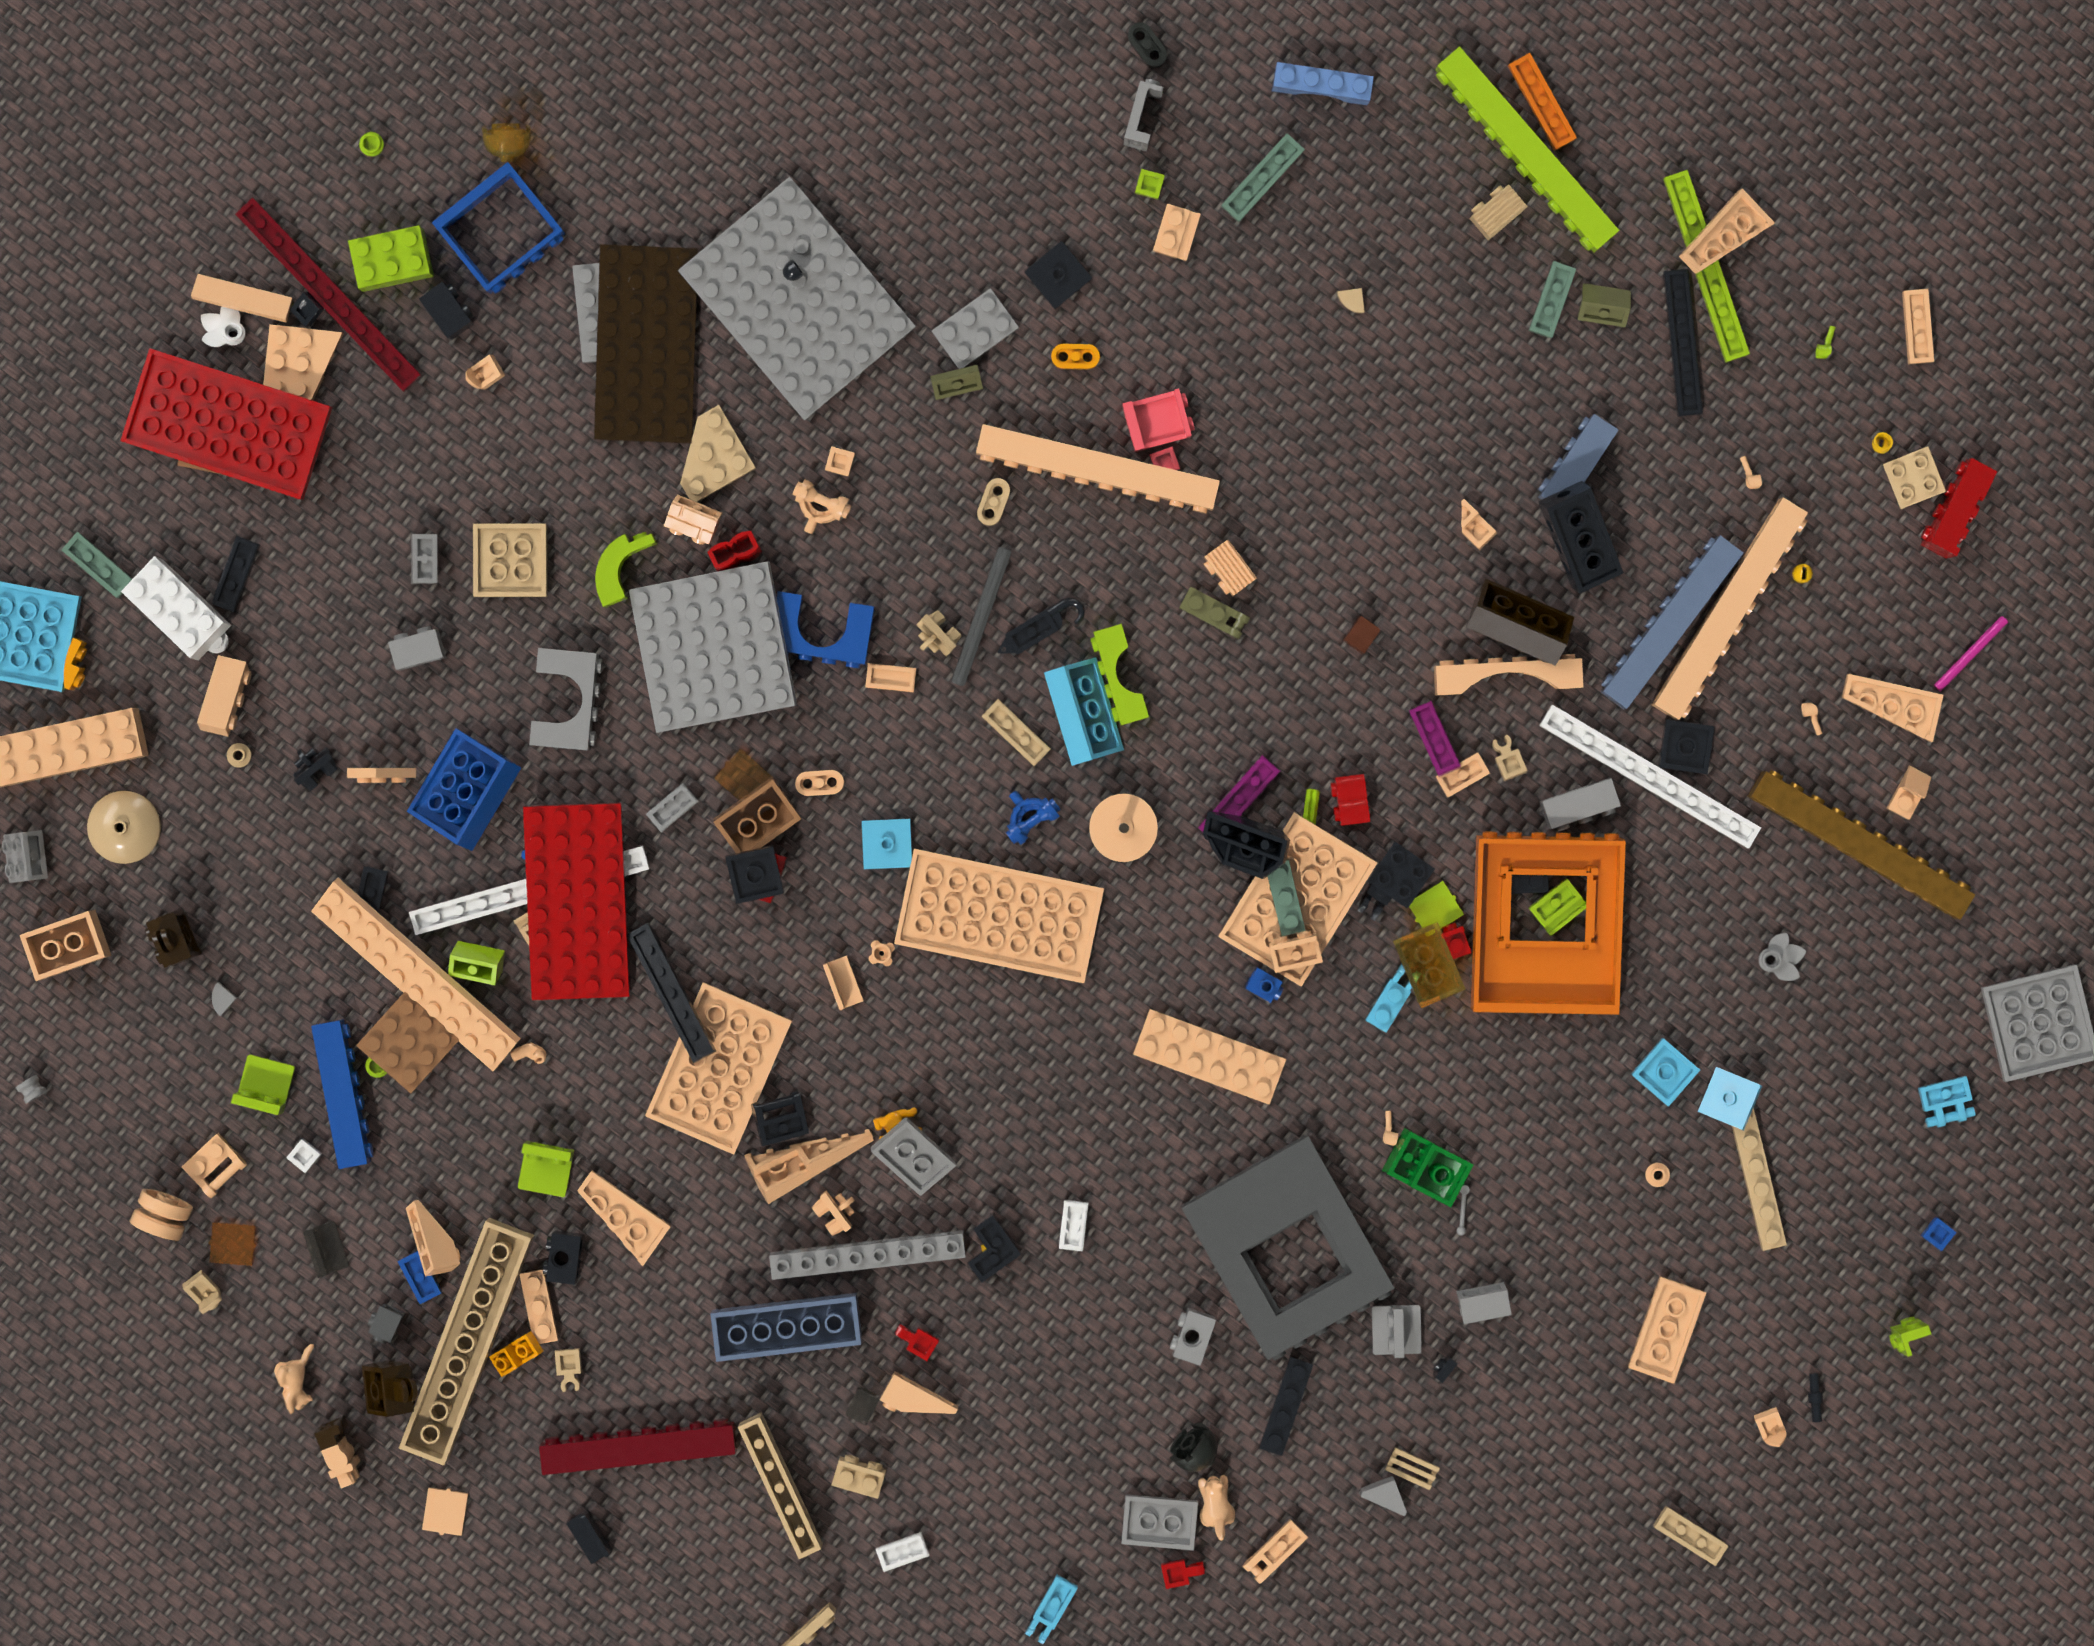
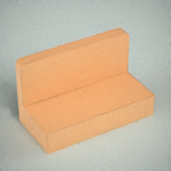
M847 955L823 965L839 1010L864 1001Z

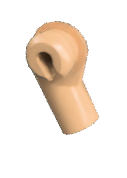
M532 1042L517 1047L510 1052L514 1062L528 1057L537 1064L543 1063L547 1055L543 1047Z

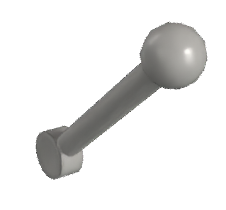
M1463 1185L1460 1190L1462 1194L1460 1223L1457 1228V1234L1460 1236L1466 1233L1464 1227L1466 1196L1470 1191L1467 1185Z

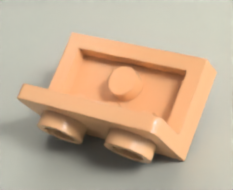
M1311 930L1299 932L1297 937L1288 939L1287 936L1276 937L1273 939V943H1269L1275 973L1323 962L1317 933L1311 934Z

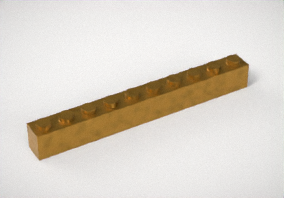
M1770 770L1769 773L1767 771L1761 772L1747 797L1949 916L1959 920L1962 919L1976 895L1970 892L1971 887L1959 880L1957 883L1949 879L1950 874L1939 868L1936 871L1928 867L1929 862L1919 856H1916L1914 859L1907 854L1909 850L1897 843L1895 846H1892L1886 842L1888 838L1881 833L1875 831L1872 834L1865 830L1867 825L1856 819L1853 822L1846 819V813L1836 807H1833L1832 810L1824 806L1825 801L1818 796L1812 794L1809 797L1802 793L1804 788L1793 782L1789 785L1782 781L1783 776L1773 770Z

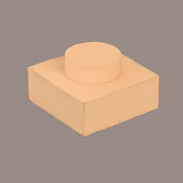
M831 446L825 471L849 477L855 453Z

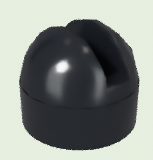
M793 259L783 267V275L787 280L796 281L804 275Z

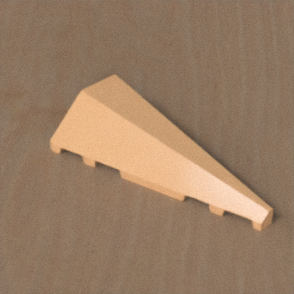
M866 1129L863 1134L849 1136L846 1133L841 1134V1138L827 1140V1138L792 1144L789 1149L779 1151L768 1149L764 1154L753 1156L751 1153H748L744 1156L759 1190L767 1203L770 1204L874 1140L870 1130Z

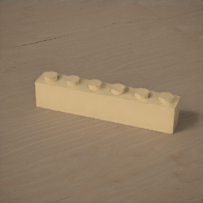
M762 1412L740 1422L738 1429L798 1558L801 1559L821 1550L823 1543Z

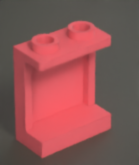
M1179 388L1168 393L1122 404L1134 452L1190 438L1192 436L1191 431L1195 430L1192 417L1186 416L1185 408L1188 407L1185 393L1181 394Z

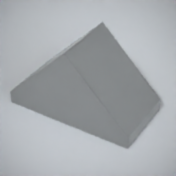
M1393 1476L1360 1488L1359 1494L1362 1498L1400 1515H1406L1407 1511Z

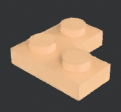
M347 768V778H357V783H386V778H391V783H406V778H416V768Z

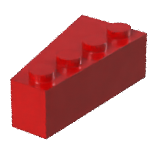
M1973 458L1966 459L1965 462L1961 461L1955 471V474L1958 476L1954 483H1949L1946 492H1944L1946 498L1943 504L1939 503L1932 514L1934 520L1931 526L1927 525L1921 534L1923 539L1921 546L1945 559L1957 556L1960 551L1957 544H1960L1969 532L1966 525L1968 522L1971 523L1979 511L1980 506L1977 505L1978 500H1984L1998 471Z

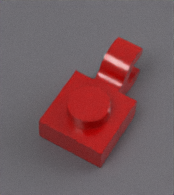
M899 1324L895 1331L896 1336L909 1342L906 1350L925 1361H928L939 1342L938 1338L919 1327L914 1333L907 1327Z
M1185 1559L1161 1564L1166 1589L1189 1585V1577L1205 1574L1203 1561L1186 1566Z

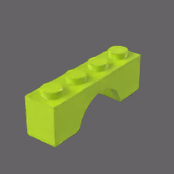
M1122 624L1093 632L1094 637L1090 638L1094 652L1099 651L1101 661L1097 662L1101 676L1106 675L1108 684L1104 685L1108 699L1113 698L1115 707L1111 708L1114 722L1119 721L1120 725H1125L1148 718L1149 715L1143 695L1125 689L1120 684L1116 675L1117 660L1121 653L1128 648Z

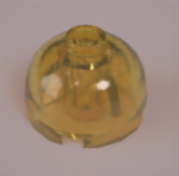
M519 123L491 124L492 129L488 130L486 125L482 126L483 145L491 155L500 157L501 162H513L515 157L523 155L528 150L531 142L530 125L525 124V129L519 128Z

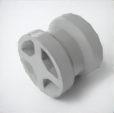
M37 1075L30 1077L16 1087V1090L23 1094V1100L26 1104L47 1092L46 1088L39 1084Z

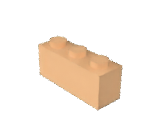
M218 655L197 721L200 730L229 737L230 731L235 729L238 719L235 716L238 707H242L245 695L242 693L244 685H248L251 679V671H249L247 662Z

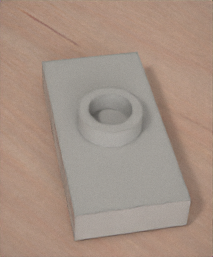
M682 783L646 815L662 833L699 801L687 786Z

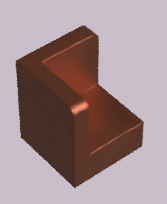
M1359 616L1343 641L1361 654H1364L1380 632V629L1364 617Z

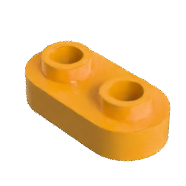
M1059 344L1051 353L1053 364L1060 369L1088 370L1096 367L1100 359L1098 349L1090 344ZM1066 353L1068 355V359L1066 361H1061L1059 359V354ZM1090 353L1092 360L1089 362L1084 361L1083 355Z

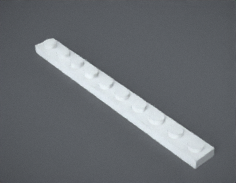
M1554 705L1550 706L1539 725L1747 849L1750 848L1761 829L1758 825Z
M644 846L624 851L625 876L650 869ZM526 879L410 911L409 915L415 935L527 904Z

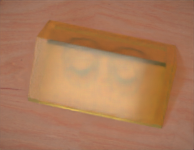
M1438 922L1415 929L1393 940L1420 1008L1465 990Z

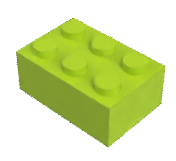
M420 225L348 240L357 286L362 292L434 277L425 232Z

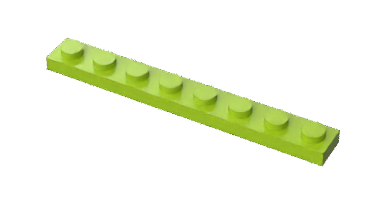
M1685 170L1664 177L1663 180L1687 248L1706 227V223L1689 172ZM1717 260L1695 275L1725 363L1747 356L1750 352L1719 261Z

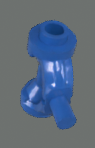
M1016 790L1009 795L1016 807L1013 808L1010 824L1007 825L1009 830L1006 834L1013 844L1019 842L1022 845L1028 839L1027 835L1031 828L1041 821L1056 820L1060 817L1057 812L1061 809L1053 798L1049 801L1046 797L1044 799L1027 798L1023 800ZM1037 810L1036 814L1022 822L1026 812Z

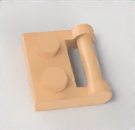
M217 1133L182 1168L209 1198H213L217 1194V1190L239 1169H244L247 1163ZM229 1157L232 1163L209 1183L205 1178Z

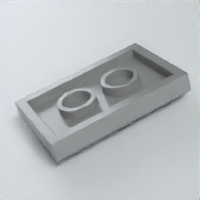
M990 288L933 329L932 333L957 368L961 369L974 362L1018 330L1019 327Z
M907 1117L871 1146V1152L920 1196L956 1166L955 1160Z
M1125 1494L1121 1544L1194 1550L1198 1501Z

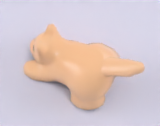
M309 1344L304 1349L300 1360L279 1362L275 1366L274 1373L279 1385L284 1388L282 1395L290 1414L294 1413V1408L301 1410L308 1402L313 1401L311 1395H307L304 1392L303 1381L305 1366L314 1348V1344Z
M1221 1475L1220 1478L1211 1476L1208 1480L1200 1478L1198 1486L1204 1501L1199 1515L1201 1523L1206 1527H1215L1216 1535L1222 1541L1225 1537V1526L1232 1524L1235 1520V1510L1228 1502V1478L1225 1475Z

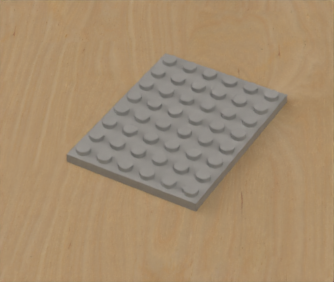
M788 177L678 270L804 421L916 327L791 177ZM792 259L804 274L796 281L787 280L783 275V267Z

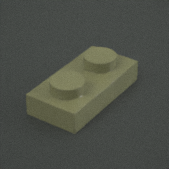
M978 365L930 376L936 400L983 389Z

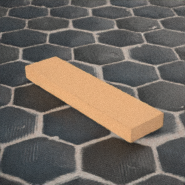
M201 274L197 275L191 298L194 300L285 323L293 303L292 297Z

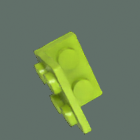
M251 1054L248 1055L239 1090L233 1094L231 1103L274 1115L284 1113L295 1066Z
M531 1141L524 1142L521 1152L524 1153L518 1189L565 1197L574 1150Z

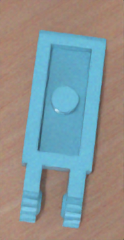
M1403 963L1399 966L1393 978L1389 979L1365 1019L1386 1033L1420 975L1414 971L1410 975L1405 987L1398 984L1397 982L1403 976L1407 967Z
M1056 1574L1036 1609L1025 1634L1030 1637L1034 1633L1039 1622L1043 1623L1046 1627L1041 1632L1038 1642L1043 1644L1051 1630L1055 1629L1078 1586Z

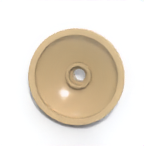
M117 791L104 796L94 805L88 818L87 831L93 848L102 857L111 862L126 864L137 862L153 851L160 838L161 821L156 808L146 797L131 791ZM118 823H122L124 825V830L122 832H119L117 830Z

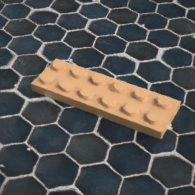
M1149 1009L1133 1055L1269 1105L1286 1059L1152 1009Z

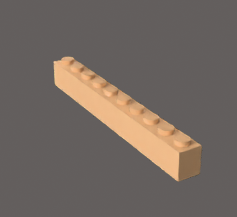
M984 424L982 425L976 455H980V460L994 463V460L997 459L1004 461V466L1018 469V465L1028 467L1027 471L1041 474L1042 470L1052 472L1051 477L1065 480L1066 476L1075 478V483L1089 485V482L1099 484L1098 488L1112 491L1113 487L1122 489V494L1136 497V494L1140 493L1146 495V500L1160 502L1161 498L1169 500V505L1183 508L1184 504L1193 506V511L1207 514V510H1213L1220 482L1219 480Z
M1784 497L1778 499L1652 702V706L1674 720H1680L1681 717L1685 718L1692 708L1689 704L1694 696L1698 698L1703 691L1705 685L1702 683L1706 676L1711 677L1718 666L1715 662L1719 655L1724 656L1731 645L1728 643L1732 635L1736 636L1743 626L1742 618L1745 614L1749 615L1756 605V602H1754L1755 597L1758 593L1762 594L1769 584L1766 580L1771 572L1775 574L1780 567L1782 561L1779 559L1783 552L1788 553L1795 541L1792 538L1796 531L1800 533L1808 521L1805 517L1808 512Z

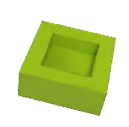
M1141 169L1135 194L1158 200L1165 175Z

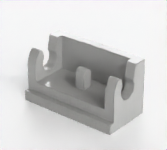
M412 534L411 584L437 583V534Z
M1504 1282L1456 1291L1460 1314L1464 1324L1512 1315L1508 1291Z

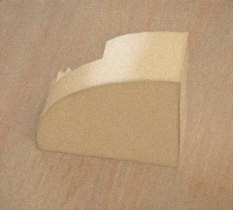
M1362 288L1337 291L1339 301L1347 309L1354 313H1365Z

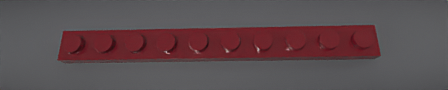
M253 197L235 214L403 392L422 376Z

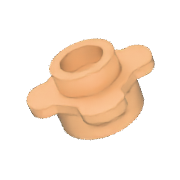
M878 940L871 943L872 954L869 956L870 963H883L884 966H890L892 964L891 954L895 949L894 945L890 942L883 944ZM883 951L884 955L881 956L879 952Z

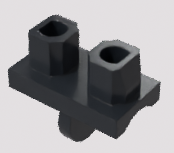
M325 747L318 754L314 748H311L307 753L300 748L297 751L300 758L294 762L295 766L300 769L293 773L294 781L298 786L302 784L312 791L320 783V780L314 774L317 770L321 768L327 776L333 774L338 768L328 747Z

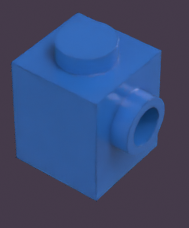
M1258 967L1254 969L1244 987L1270 1003L1273 999L1278 1000L1284 990L1281 987L1283 983L1281 980Z

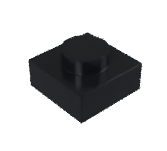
M303 292L290 309L305 327L311 326L324 310L309 292Z
M1449 1355L1445 1359L1441 1357L1433 1367L1435 1370L1433 1372L1434 1377L1443 1383L1457 1366L1456 1361Z

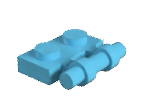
M1967 1076L1918 1087L1923 1111H1934L1933 1117L1925 1118L1928 1128L1946 1126V1123L1957 1120L1958 1122H1963L1967 1118L1975 1116L1974 1107L1965 1108L1963 1103L1973 1100ZM1955 1105V1111L1943 1113V1107Z

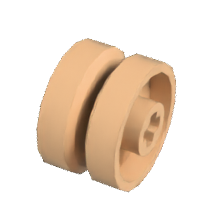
M142 1189L138 1202L143 1208L133 1211L130 1223L136 1228L152 1235L169 1240H181L185 1227L180 1221L189 1219L193 1210L192 1205L161 1191Z

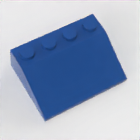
M456 728L407 812L456 845L473 851L521 767Z

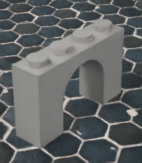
M538 648L536 672L565 675L572 678L582 692V705L574 718L563 723L531 721L529 745L590 750L591 746H595L596 732L592 731L593 722H597L598 707H594L595 697L599 698L600 683L596 682L597 673L602 672L603 663L602 659H599V654Z

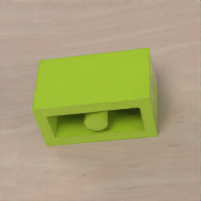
M457 941L450 954L448 975L496 985L503 972L505 951Z

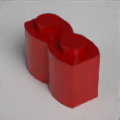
M744 531L735 535L730 542H721L714 545L707 553L715 569L723 571L736 568L740 562L745 563L756 559L762 553V550L752 531Z
M1364 774L1335 777L1334 783H1330L1332 798L1336 797L1337 807H1333L1335 822L1339 821L1340 826L1370 822Z

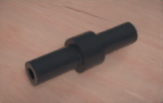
M1809 1373L1810 1392H1808V1402L1811 1403L1812 1422H1822L1821 1403L1823 1402V1392H1820L1819 1373Z

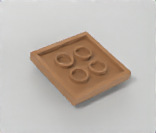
M404 992L356 1046L412 1094L460 1039L453 1033L448 1032L442 1023L435 1017L430 1016L425 1008L417 1001L412 1000L408 993Z

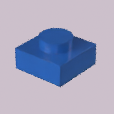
M1935 1217L1920 1236L1938 1250L1943 1251L1957 1232Z

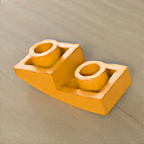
M78 638L72 639L65 660L64 687L68 690H75L76 687L79 688L85 678V675H83L85 669L76 664L84 659L87 652L85 648L87 642Z
M529 1331L489 1356L500 1376L503 1377L541 1354L543 1349L533 1333Z

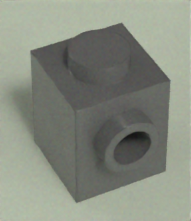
M383 1303L377 1313H372L367 1324L371 1326L368 1333L372 1334L373 1339L380 1343H391L395 1339L406 1313Z

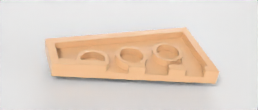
M1742 188L1734 194L1679 257L1696 274L1772 226L1775 222Z
M1847 674L1842 694L1843 699L1929 742H1933L1943 700L1942 694Z
M593 1170L577 1190L592 1209L606 1222L612 1232L619 1237L625 1247L632 1252L638 1262L644 1266L671 1225Z

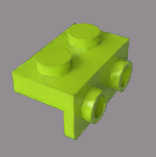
M1915 1317L1902 1319L1900 1321L1901 1324L1890 1327L1892 1334L1889 1335L1892 1347L1894 1349L1897 1348L1899 1353L1901 1352L1907 1357L1912 1356L1908 1342L1931 1335L1929 1325L1918 1318L1915 1319Z

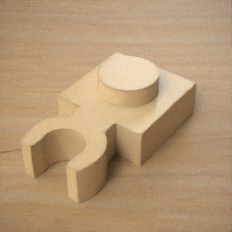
M1505 735L1506 745L1504 747L1499 746L1496 739L1493 740L1492 746L1496 752L1500 753V756L1496 757L1495 761L1503 780L1507 781L1527 773L1528 770L1519 749L1511 751V738Z
M580 1348L555 1350L557 1376L564 1375V1380L561 1383L562 1392L567 1391V1382H573L575 1391H578L580 1389V1381L575 1377V1374L582 1373Z

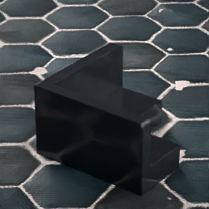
M991 1213L987 1219L973 1228L987 1249L968 1261V1265L982 1283L1019 1257L1021 1250L994 1213Z

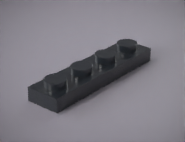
M1293 1356L1289 1357L1259 1449L1280 1456L1283 1455L1313 1368V1363Z

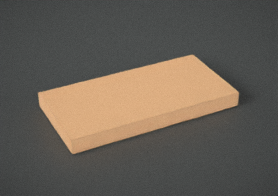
M1659 1276L1628 1368L1675 1384L1706 1292Z

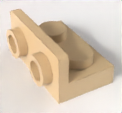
M846 1454L845 1457L840 1456L831 1486L878 1499L886 1469H883V1465L880 1463L869 1461L866 1464L859 1462L858 1457Z

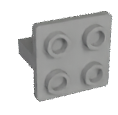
M42 830L6 834L3 836L2 850L6 854L7 862L5 874L9 878V883L48 878Z
M1419 1305L1372 1306V1343L1374 1355L1393 1354L1394 1358H1404V1354L1421 1353V1308Z

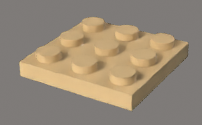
M473 524V597H547V524Z

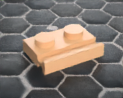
M1167 204L1153 252L1187 261L1201 214Z

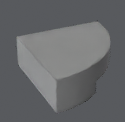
M217 982L212 992V1004L219 1016H222L238 998L220 982Z

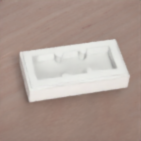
M1064 1200L1059 1249L1083 1251L1088 1202Z
M922 1532L876 1548L883 1572L930 1555Z

